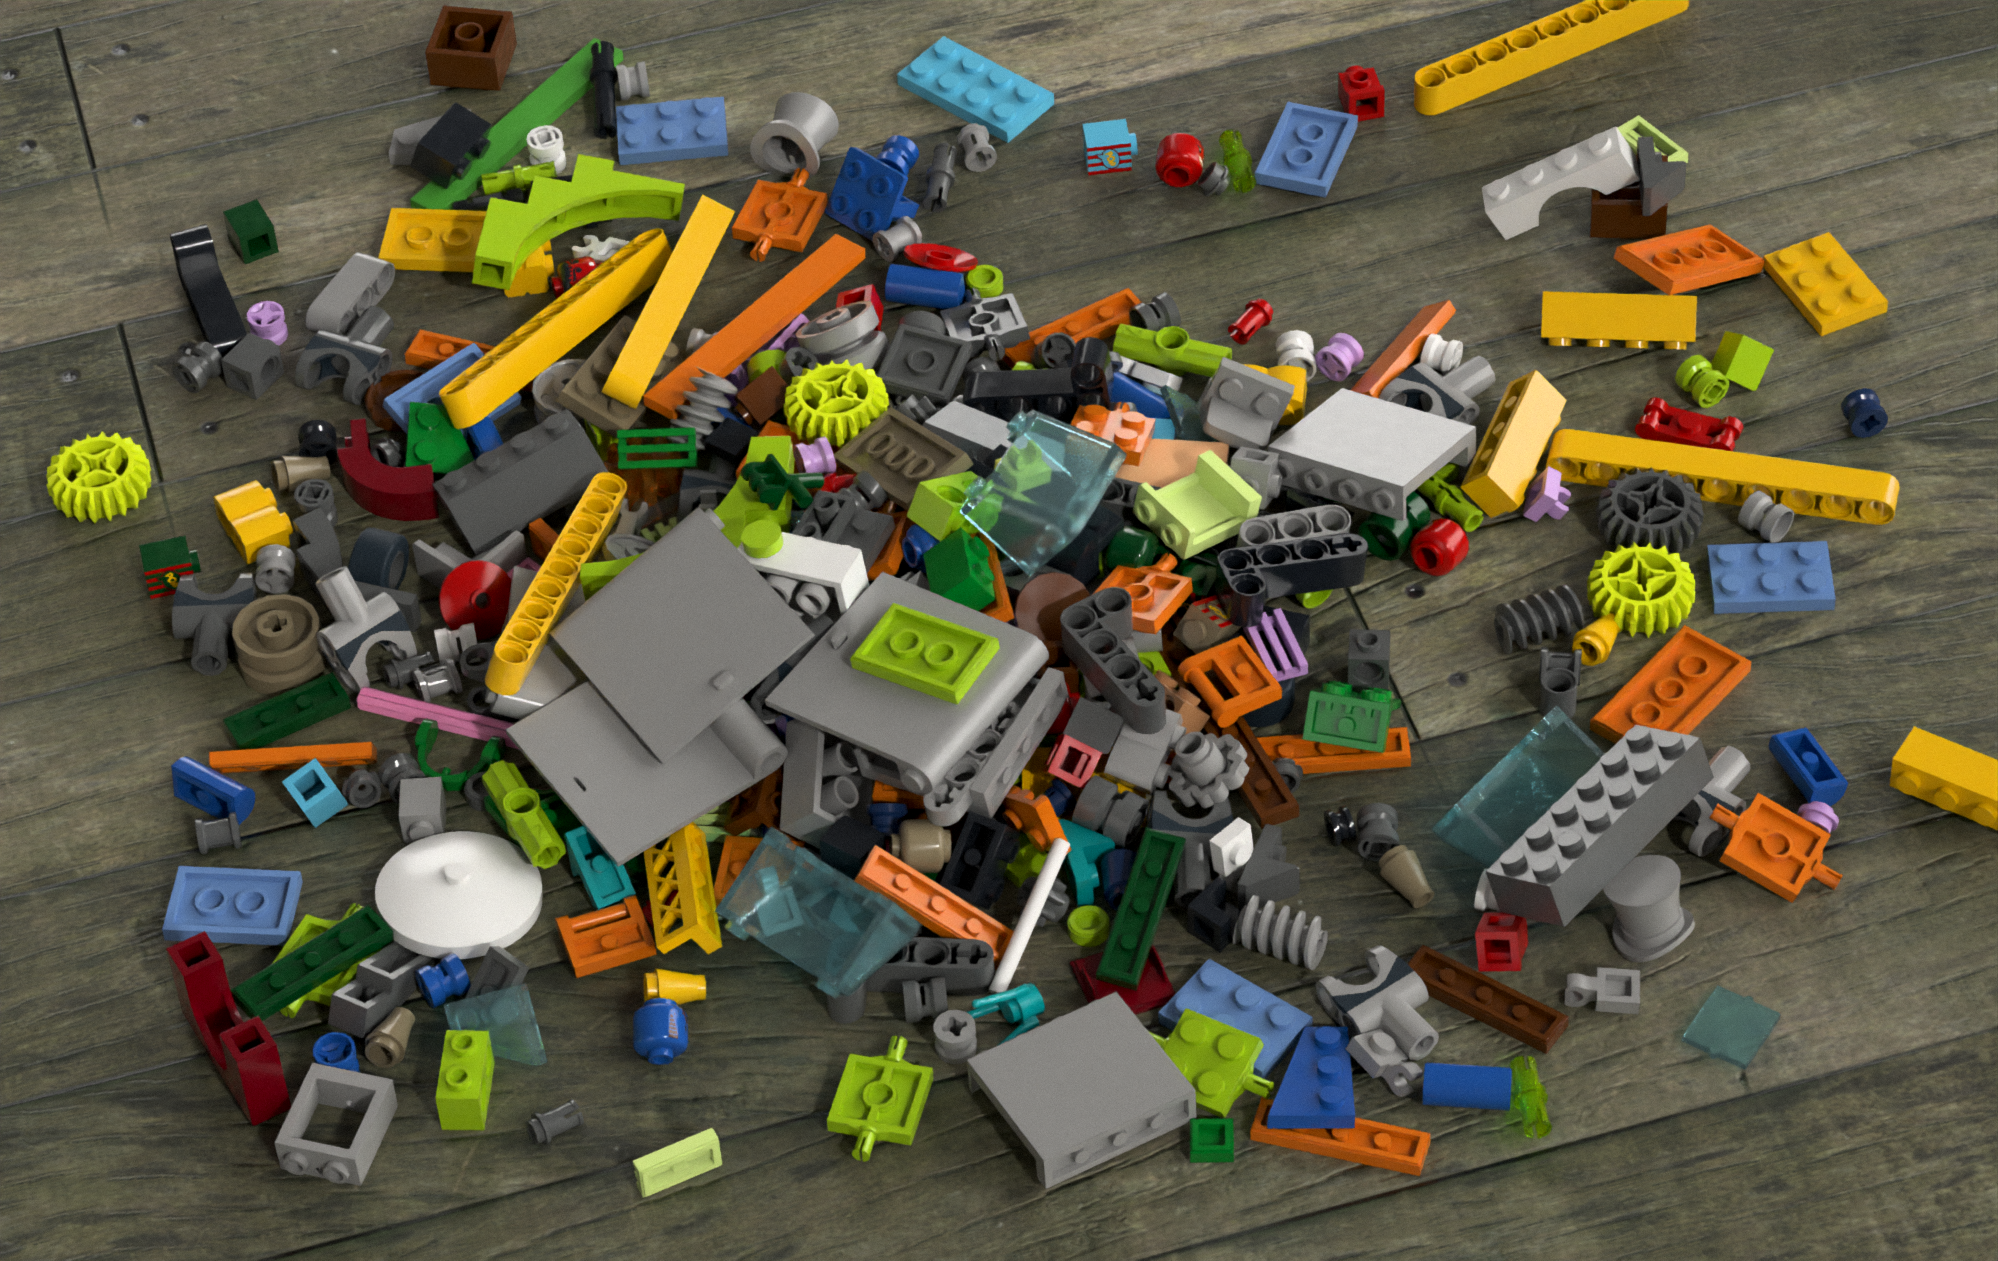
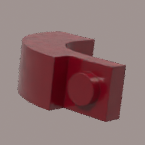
M366 419L350 420L351 436L344 437L345 448L337 449L344 486L354 502L374 515L391 520L421 521L439 518L437 493L432 485L435 483L432 464L392 467L380 463L370 453L371 445Z

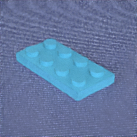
M945 36L897 74L899 86L971 124L977 123L985 126L990 134L1007 143L1054 105V93Z

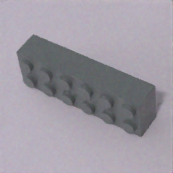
M1635 725L1628 730L1621 740L1605 753L1583 777L1579 778L1575 785L1555 802L1533 826L1529 827L1486 871L1500 912L1565 927L1714 778L1701 738Z

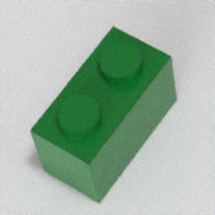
M960 527L923 554L930 592L976 611L981 610L996 599L992 584L995 578L989 568L987 559L990 553L979 537L975 536L972 538Z

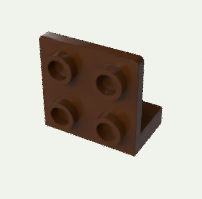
M784 763L767 777L731 798L723 828L731 835L737 836L749 829H755L763 823L784 840L802 841L780 830ZM805 842V848L817 851L816 847Z

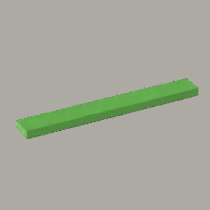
M597 38L591 40L490 129L487 139L491 141L488 151L482 159L475 158L472 161V166L464 179L459 180L457 178L448 189H445L433 180L430 181L410 199L411 208L453 210L454 202L467 199L483 185L481 174L497 172L527 146L526 138L532 129L544 125L549 126L593 87L589 80V72L592 68L591 47L597 42L599 44V53H601V40ZM614 47V67H616L624 59L622 50Z

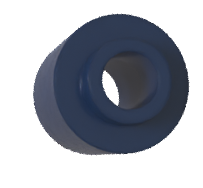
M1125 848L1115 849L1106 854L1100 864L1104 898L1110 907L1118 911L1137 855L1136 852Z

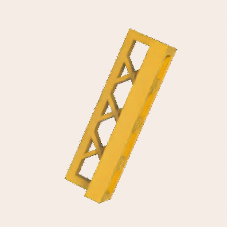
M691 822L671 834L662 850L657 849L655 844L644 851L656 946L663 954L691 938L708 955L722 947L706 835L694 822ZM668 862H674L666 878L661 877L660 875ZM673 889L678 890L679 892L671 905H664ZM677 918L683 919V926L668 933Z

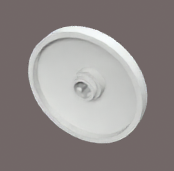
M470 831L436 834L407 845L385 864L375 886L377 914L393 930L394 940L413 952L440 959L452 953H455L459 959L481 957L486 955L490 946H500L503 949L524 936L534 925L540 914L543 899L540 872L537 867H533L529 858L520 847L494 835Z

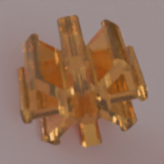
M656 437L651 444H668V441L664 437ZM628 438L629 445H642V439ZM611 443L606 449L608 463L604 462L606 469L609 473L621 477L627 484L624 499H628L629 512H631V507L639 498H644V502H647L648 514L659 511L657 495L669 499L671 503H674L679 498L678 483L681 484L682 468L619 470L618 446L616 443ZM680 452L627 454V461L681 459Z

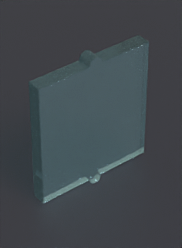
M1167 385L1160 389L1179 437L1188 441L1220 442L1203 431L1199 417L1200 412L1195 409L1198 402L1191 399L1187 394L1183 395Z
M1717 985L1683 1034L1682 1042L1709 1053L1712 1059L1718 1057L1746 1070L1780 1020L1781 1013L1754 1002L1751 996L1743 997Z

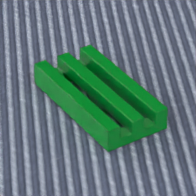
M695 427L617 430L619 470L697 467ZM688 436V443L627 445V438ZM688 451L689 459L627 461V454Z

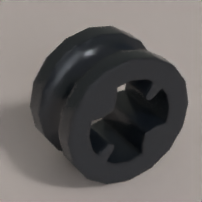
M1340 806L1336 813L1330 809L1324 811L1326 831L1333 846L1341 845V841L1344 839L1348 842L1356 840L1353 818L1347 806Z

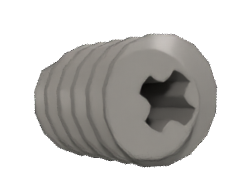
M696 367L703 374V377H690L689 381L697 390L684 391L682 394L690 402V405H677L676 407L684 418L683 420L671 419L669 423L674 428L695 427L697 453H699L698 450H705L704 437L709 436L716 429L711 422H723L725 420V417L717 409L730 408L732 405L724 396V393L737 394L738 389L728 380ZM688 436L664 437L676 444L688 443Z
M1253 895L1248 904L1243 907L1238 917L1233 934V944H1238L1242 941V945L1246 949H1254L1257 946L1259 952L1264 955L1273 951V955L1279 960H1284L1289 956V961L1292 964L1300 965L1304 961L1307 969L1314 970L1323 957L1328 941V931L1321 930V917L1315 916L1310 925H1306L1305 911H1299L1295 919L1291 920L1290 906L1285 905L1280 913L1276 915L1274 914V901L1269 900L1263 910L1259 909V896Z

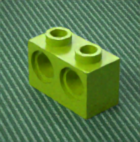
M972 471L919 482L907 517L941 542L960 527L969 535L991 530L999 518V508L1004 495Z
M446 1030L435 1097L442 1130H485L495 1064L489 1031Z

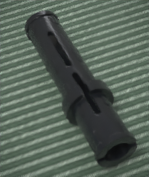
M600 41L601 53H599V44L597 42L591 47L592 68L589 72V80L593 85L594 135L600 139H608L607 127H609L611 138L617 134L615 84L617 83L618 76L614 67L613 44L608 41Z

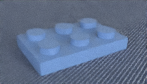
M705 97L701 99L616 106L620 165L729 155L724 97Z
M1287 102L1255 171V184L1326 198L1358 127V115Z
M472 343L386 397L383 402V408L407 434L410 402L444 405L439 391L485 354L475 343ZM516 392L487 416L494 421L520 404V394ZM465 428L460 429L465 439Z
M1827 541L1707 545V564L1714 614L1835 609L1836 599Z
M179 866L162 928L164 939L184 941L205 931L213 943L284 946L290 937L303 883L301 872Z
M1208 959L1158 1012L1159 1023L1174 1031L1185 1008H1188L1261 1038L1264 1046L1254 1063L1253 1074L1264 1079L1271 1074L1298 1044L1304 1028L1313 1027L1312 1016L1211 959Z

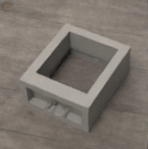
M312 1063L274 1142L280 1168L295 1175L307 1174L326 1178L337 1184L349 1183L361 1186L398 1107L393 1080ZM318 1104L366 1113L349 1149L302 1139Z

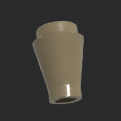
M280 456L279 460L271 461V476L276 491L285 490L288 494L295 491L298 485L310 479H330V467L327 457Z
M1399 845L1390 849L1381 857L1378 863L1382 869L1380 875L1409 900L1414 908H1420L1433 899L1435 893L1429 886L1414 850H1408L1405 845Z
M403 1007L394 1008L390 1015L366 1037L365 1055L371 1063L381 1068H391L403 1060L411 1028L415 1023V1017L410 1010Z

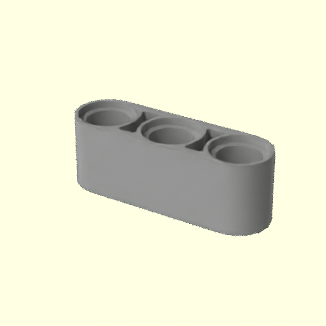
M356 252L310 305L306 315L307 329L315 333L325 329L346 335L362 313L370 306H376L389 291L395 277L394 264L362 252Z
M1323 505L1251 518L1241 525L1236 548L1349 533L1351 515L1342 506Z

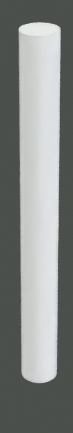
M1055 838L989 987V991L993 994L1007 991L1070 847V843L1063 839Z

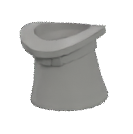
M792 92L781 96L776 103L773 121L763 125L752 139L750 152L753 160L764 170L779 176L792 178L796 168H800L801 171L802 168L807 170L809 178L814 176L820 166L818 152L838 132L839 122L837 115L825 101L816 96L801 92Z
M1643 855L1633 858L1603 888L1606 897L1617 913L1612 930L1614 944L1620 955L1629 961L1648 962L1665 955L1682 943L1695 927L1692 913L1680 907L1681 872L1679 866L1666 856Z

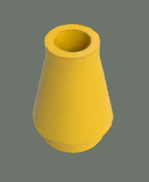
M1610 613L1601 616L1575 634L1572 652L1574 653L1575 649H1582V664L1595 666L1608 659L1616 637L1621 631L1614 621L1615 614Z
M655 968L654 973H644V1001L666 998L680 1005L696 1000H705V975H693Z

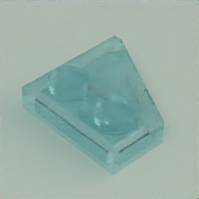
M527 983L444 1004L450 1030L489 1031L493 1056L534 1066L548 1062Z

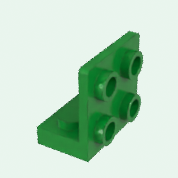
M1328 681V683H1322V687L1310 691L1303 740L1381 753L1385 752L1391 711L1400 708L1401 699L1391 698V690L1368 687V690L1363 689L1362 693L1352 691L1353 684Z

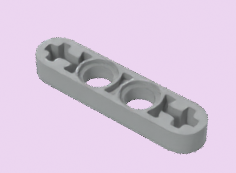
M1011 701L931 793L925 794L923 798L924 807L930 823L936 826H949L956 823L973 802L969 789L1020 712L1021 707L1019 704ZM989 744L995 746L988 753L975 752L982 745ZM961 773L975 774L968 781L959 782L954 780Z

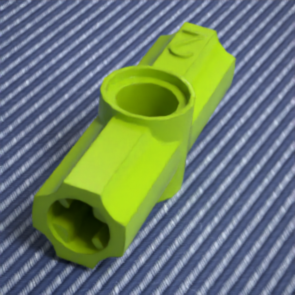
M1120 324L1113 344V351L1119 353L1120 356L1155 364L1157 369L1176 376H1182L1186 372L1213 378L1223 357L1232 360V348L1189 339L1188 332L1176 326L1164 327L1157 332Z
M501 760L491 764L488 771L482 775V782L505 819L509 835L519 842L533 867L539 866L545 870L557 865L559 859L566 854L565 845L543 811L538 793L528 787L514 763H507Z

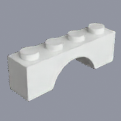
M1615 126L1483 186L1482 193L1485 212L1504 239L1508 240L1539 226V212L1542 205L1552 195L1562 190L1574 187H1587L1608 195L1639 181L1640 176L1636 155Z

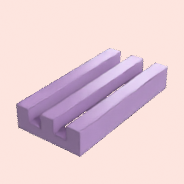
M1281 608L1273 610V616L1269 617L1266 612H1263V619L1258 625L1243 627L1254 652L1277 682L1308 674V663ZM1273 627L1277 628L1295 667L1291 666ZM1258 631H1264L1271 649L1282 668L1281 671H1276Z

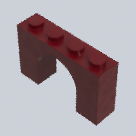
M203 931L166 948L182 1013L252 1126L291 1109L277 1044L259 1016L243 1022L230 991L223 959L207 933Z

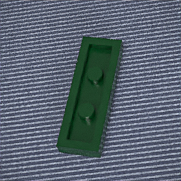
M332 672L223 719L225 731L237 750L258 749L351 708L349 696Z

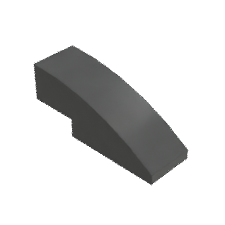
M320 507L294 519L293 523L299 547L297 553L302 577L330 612L315 583L329 572L344 566L337 536L331 522Z
M395 941L359 963L356 979L332 994L328 1024L360 1038H365L390 1015L394 1008L400 1007L418 987L415 970L426 965L432 967L438 958L418 954Z

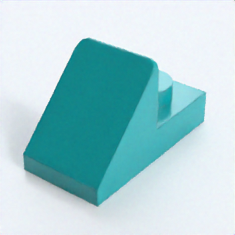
M1061 819L1059 823L1072 849L1066 854L1063 866L1077 907L1094 905L1093 888L1099 887L1097 871H1101L1100 864L1102 858L1115 850V842L1107 836L1066 819Z
M584 826L564 834L573 876L580 875L595 911L636 894L624 865L622 864L618 867Z

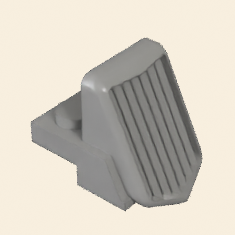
M1223 357L1213 378L1210 377L1195 409L1200 412L1201 425L1207 435L1228 444L1231 448L1239 449L1242 446L1265 451L1293 396L1295 386Z

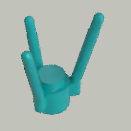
M1029 982L1011 990L973 1000L972 1007L976 1009L967 1011V1013L973 1019L1001 1010L1008 1022H1018L1020 1025L998 1044L1000 1045L1019 1034L1026 1033L1039 1026L1036 1016L1044 1013L1045 1005L1037 987Z

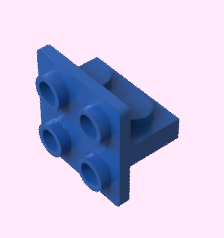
M850 147L829 198L825 213L873 241V235L879 230H889L892 221L896 222L903 216L915 218L919 204L902 195L908 181L906 175L861 149Z

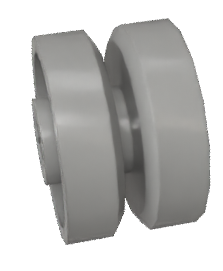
M871 301L850 303L831 310L811 320L795 334L800 346L812 352L822 366L829 365L831 359L835 364H842L848 359L851 366L862 363L865 370L873 369L882 363L890 346L884 332L873 331L880 321Z

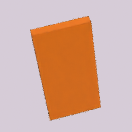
M1711 224L1618 246L1613 259L1669 296L1761 273L1765 263L1763 258Z
M1684 625L1590 720V730L1614 744L1621 740L1626 732L1635 725L1689 735L1751 671L1752 661Z

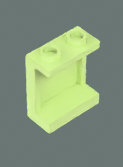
M1209 450L1198 455L1195 472L1156 491L1147 482L1140 484L1136 494L1133 513L1142 523L1146 524L1159 536L1166 546L1170 547L1185 560L1239 534L1240 527L1246 520L1257 517L1262 497L1214 452Z

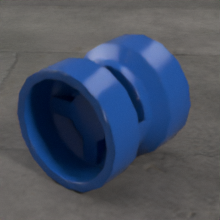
M894 135L887 139L882 152L877 155L876 159L908 176L909 169L913 168L919 158V150L910 139Z
M455 953L441 958L440 964L434 967L426 965L415 970V977L420 991L431 1008L444 1004L446 998L453 994L461 996L467 993L471 987L468 974Z
M332 1032L321 1036L315 1042L312 1050L316 1064L361 1073L359 1061L356 1058L355 1043L350 1036L345 1033Z

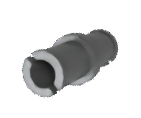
M940 143L935 146L932 166L927 170L925 177L928 186L923 204L929 210L933 199L932 212H942L946 209L949 189L955 182L953 168L957 149L952 145L949 156H947L948 143Z

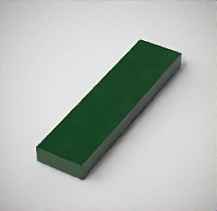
M1145 828L1096 972V980L1137 991L1186 846V838Z
M367 905L231 989L234 1002L250 1019L259 1016L261 1021H264L394 940L393 930Z

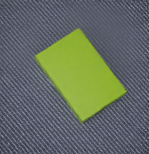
M892 603L851 656L850 661L853 669L958 705L1000 649L998 638Z

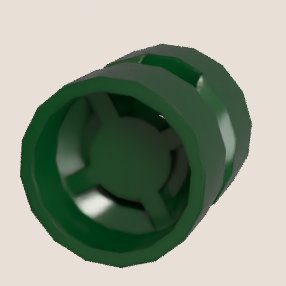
M1413 491L1406 497V519L1404 521L1371 512L1359 526L1358 535L1367 541L1368 551L1374 556L1386 561L1397 560L1410 546L1414 535L1430 521L1429 508L1424 500Z

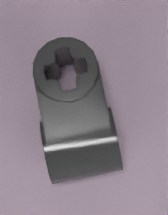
M1541 647L1539 683L1541 684L1540 713L1549 721L1565 722L1575 715L1578 686H1580L1582 649H1575L1574 653L1549 652L1547 647Z

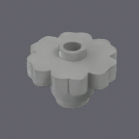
M1201 732L1188 733L1176 744V755L1173 758L1169 773L1172 779L1169 789L1175 798L1186 807L1199 803L1201 807L1208 808L1213 804L1223 802L1228 797L1229 790L1239 788L1244 782V777L1249 771V767L1245 762L1247 752L1242 744L1230 734L1223 735L1218 739L1213 733L1203 735Z

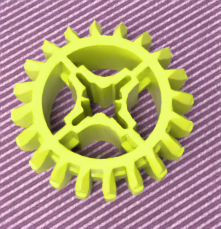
M831 359L829 365L822 366L816 362L813 370L803 368L801 376L792 377L791 386L786 387L785 403L783 404L784 415L787 416V424L790 426V431L797 434L798 440L807 439L809 444H813L815 439L825 436L830 446L837 445L841 449L843 445L847 444L888 409L889 398L882 378L875 375L874 369L865 370L862 363L851 366L848 359L842 364H835Z
M102 431L98 437L92 438L87 433L86 439L82 441L72 438V445L70 447L61 446L59 455L52 456L51 466L47 467L46 477L48 483L46 485L53 504L56 505L57 510H62L67 518L75 516L79 522L90 518L96 524L100 518H107L111 522L113 515L120 514L126 516L127 508H138L139 500L147 498V489L151 487V467L141 446L135 445L131 437L122 439L118 433L107 437Z
M1633 541L1630 548L1626 549L1618 544L1614 553L1605 551L1602 560H1595L1587 580V599L1589 600V605L1592 606L1594 617H1601L1610 613L1615 614L1614 621L1621 631L1628 630L1632 638L1636 632H1644L1649 638L1653 631H1658L1665 635L1668 626L1678 628L1681 620L1688 618V614L1695 602L1694 574L1691 573L1689 563L1681 562L1679 553L1668 555L1666 546L1654 549L1650 542L1646 547H1638Z

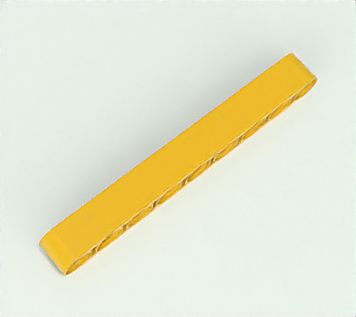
M1585 0L1419 69L1414 79V107L1419 113L1424 115L1440 114L1680 14L1689 7V0Z
M702 194L601 393L636 410L735 213L734 210Z
M663 229L648 230L635 237L439 391V395L454 428L464 429L481 421L656 283L672 254Z
M1562 429L1553 435L1546 462V468L1550 466L1562 473L1561 481L1607 487L1609 480H1618L1621 472L1632 475L1635 468L1641 472H1648L1652 467L1656 473H1663L1668 469L1671 477L1682 475L1684 483H1693L1694 490L1700 494L1702 501L1743 506L1751 494L1756 491H1762L1771 497L1774 504H1784L1791 508L1795 514L1873 525H1883L1893 520L1900 488L1898 480L1891 474L1573 429Z
M601 472L596 474L591 480L494 647L485 676V684L491 691L500 695H513L521 689L551 636L549 632L557 626L581 584V564L594 561L617 520L627 490L626 482L618 475Z

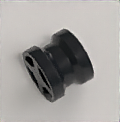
M311 420L299 428V456H326L329 465H331L337 458V447L335 444L337 434L335 427L324 420Z

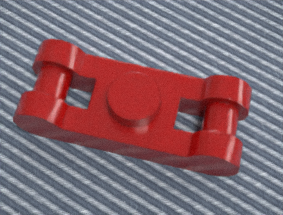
M1657 397L1650 398L1647 401L1643 410L1644 416L1639 418L1635 426L1636 434L1642 439L1726 451L1734 450V441L1739 439L1743 431L1742 422L1735 417L1727 416L1723 419H1718L1671 407L1666 401Z

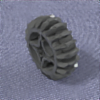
M1652 467L1648 472H1641L1635 468L1632 475L1621 472L1618 480H1609L1606 489H1602L1599 496V505L1596 506V518H1598L1599 532L1606 539V545H1615L1617 548L1619 544L1627 549L1631 547L1633 541L1638 547H1646L1650 542L1654 549L1666 546L1668 553L1680 554L1682 548L1690 549L1694 539H1698V535L1701 532V523H1703L1704 511L1702 510L1700 494L1695 492L1693 483H1684L1682 475L1671 477L1668 469L1663 473H1656Z

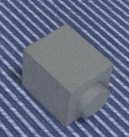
M441 777L400 779L399 821L404 843H413L425 837L445 833L446 799Z

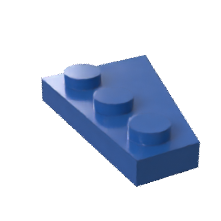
M1323 1026L1304 1028L1268 1114L1267 1129L1355 1128L1350 1053L1346 1050L1349 1044L1348 1027Z

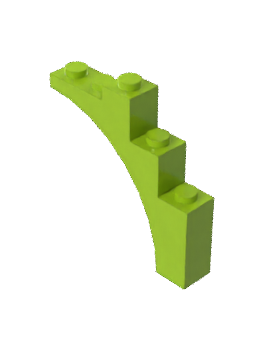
M578 154L571 182L534 176L528 204L490 197L475 255L472 284L509 290L517 271L530 254L548 240L570 229L592 222L617 218L649 217L679 221L685 184L614 171L615 161Z
M791 436L751 437L747 460L744 466L750 462H764L767 454H773L787 474L794 473L795 460ZM740 474L736 484L713 512L725 525L720 531L738 548L742 542L741 533L743 529L750 523L758 520L773 521L780 526L781 532L790 533L792 496L787 490L778 509L772 511L767 503L759 501L757 492L751 490L749 481H745ZM643 553L613 561L581 564L580 579L585 601L591 598Z

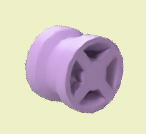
M263 301L253 305L248 310L247 320L248 325L251 327L250 333L263 339H269L276 345H281L287 339L288 330L284 322V310L280 304L274 301Z
M1337 333L1329 340L1328 346L1321 348L1317 353L1315 361L1318 369L1327 378L1333 381H1343L1350 374L1351 368L1358 366L1362 361L1364 352L1361 345L1352 336L1345 333Z
M825 436L815 439L814 443L810 445L800 443L793 446L794 458L799 473L820 472L826 475L836 472L834 454Z

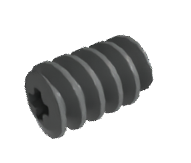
M1563 584L1557 586L1555 591L1551 589L1543 590L1540 596L1530 594L1526 597L1525 601L1522 598H1517L1510 605L1507 603L1498 604L1495 611L1494 627L1502 650L1505 654L1509 655L1513 651L1512 641H1515L1521 650L1527 649L1528 636H1530L1535 645H1540L1542 643L1541 632H1545L1549 640L1553 641L1557 638L1556 627H1559L1565 636H1569L1572 632L1571 623L1574 622L1576 627L1582 630L1584 628V618L1576 594L1570 587Z

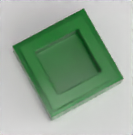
M1233 1118L1190 1119V1163L1234 1162Z

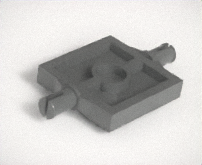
M972 288L973 295L970 289L965 291L964 298L967 301L966 303L940 311L941 319L946 325L947 336L972 342L970 357H976L982 354L983 351L988 350L991 359L997 360L996 352L999 359H1002L1005 355L1004 348H1011L1020 342L1030 340L1028 326L1013 293L991 298H981L980 292L976 288Z

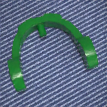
M428 718L424 719L416 733L415 746L418 750L420 770L427 778L441 777L443 788L447 791L464 790L465 783L470 777L476 773L487 771L491 764L501 761L506 748L504 738L492 736L482 751L479 762L471 770L449 775L451 772L450 768L444 767L442 773H438L427 764L428 753L431 752L438 735L437 721Z

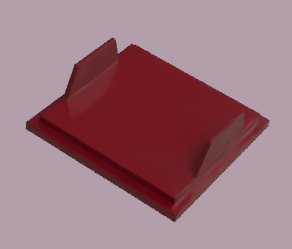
M1153 945L1137 991L1096 980V972L1103 952L1070 961V966L1088 1004L1117 992L1131 1011L1137 1015L1165 1006L1176 994Z

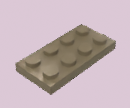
M626 315L621 318L562 389L557 399L558 403L617 438V430H632L649 409L644 405L643 396L635 410L601 393L637 322ZM669 342L644 394L660 382L665 375L672 372L685 361L686 352L672 342Z
M892 407L887 409L834 454L835 461L841 469L849 474H858L862 470L868 472L883 488L888 499L909 511L919 482L962 473L973 465L966 452Z

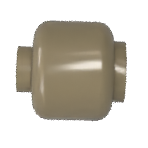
M928 819L903 820L899 825L898 834H890L889 853L920 873H938L941 871L944 863H949L951 858L950 830H944L943 826H936L930 823Z

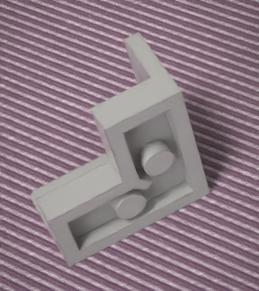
M517 530L505 540L472 559L444 542L435 549L419 539L412 544L418 575L439 589L446 576L462 563L475 560L487 561L499 566L507 573L514 566L527 559L524 535ZM480 593L476 597L477 606H480L487 600V596L484 593Z

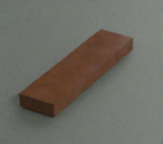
M1422 945L1407 963L1423 980L1430 997L1545 1054L1548 1053L1569 1026V1016L1425 945Z

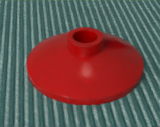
M910 244L904 248L903 252L904 256L915 265L932 270L963 273L975 269L978 263L977 258L968 252L939 244Z
M468 561L455 567L444 579L439 592V608L445 623L451 630H458L461 625L474 623L477 640L491 638L499 634L508 613L511 578L502 568L487 561ZM480 593H484L488 599L486 606L483 608H479L476 604V597Z

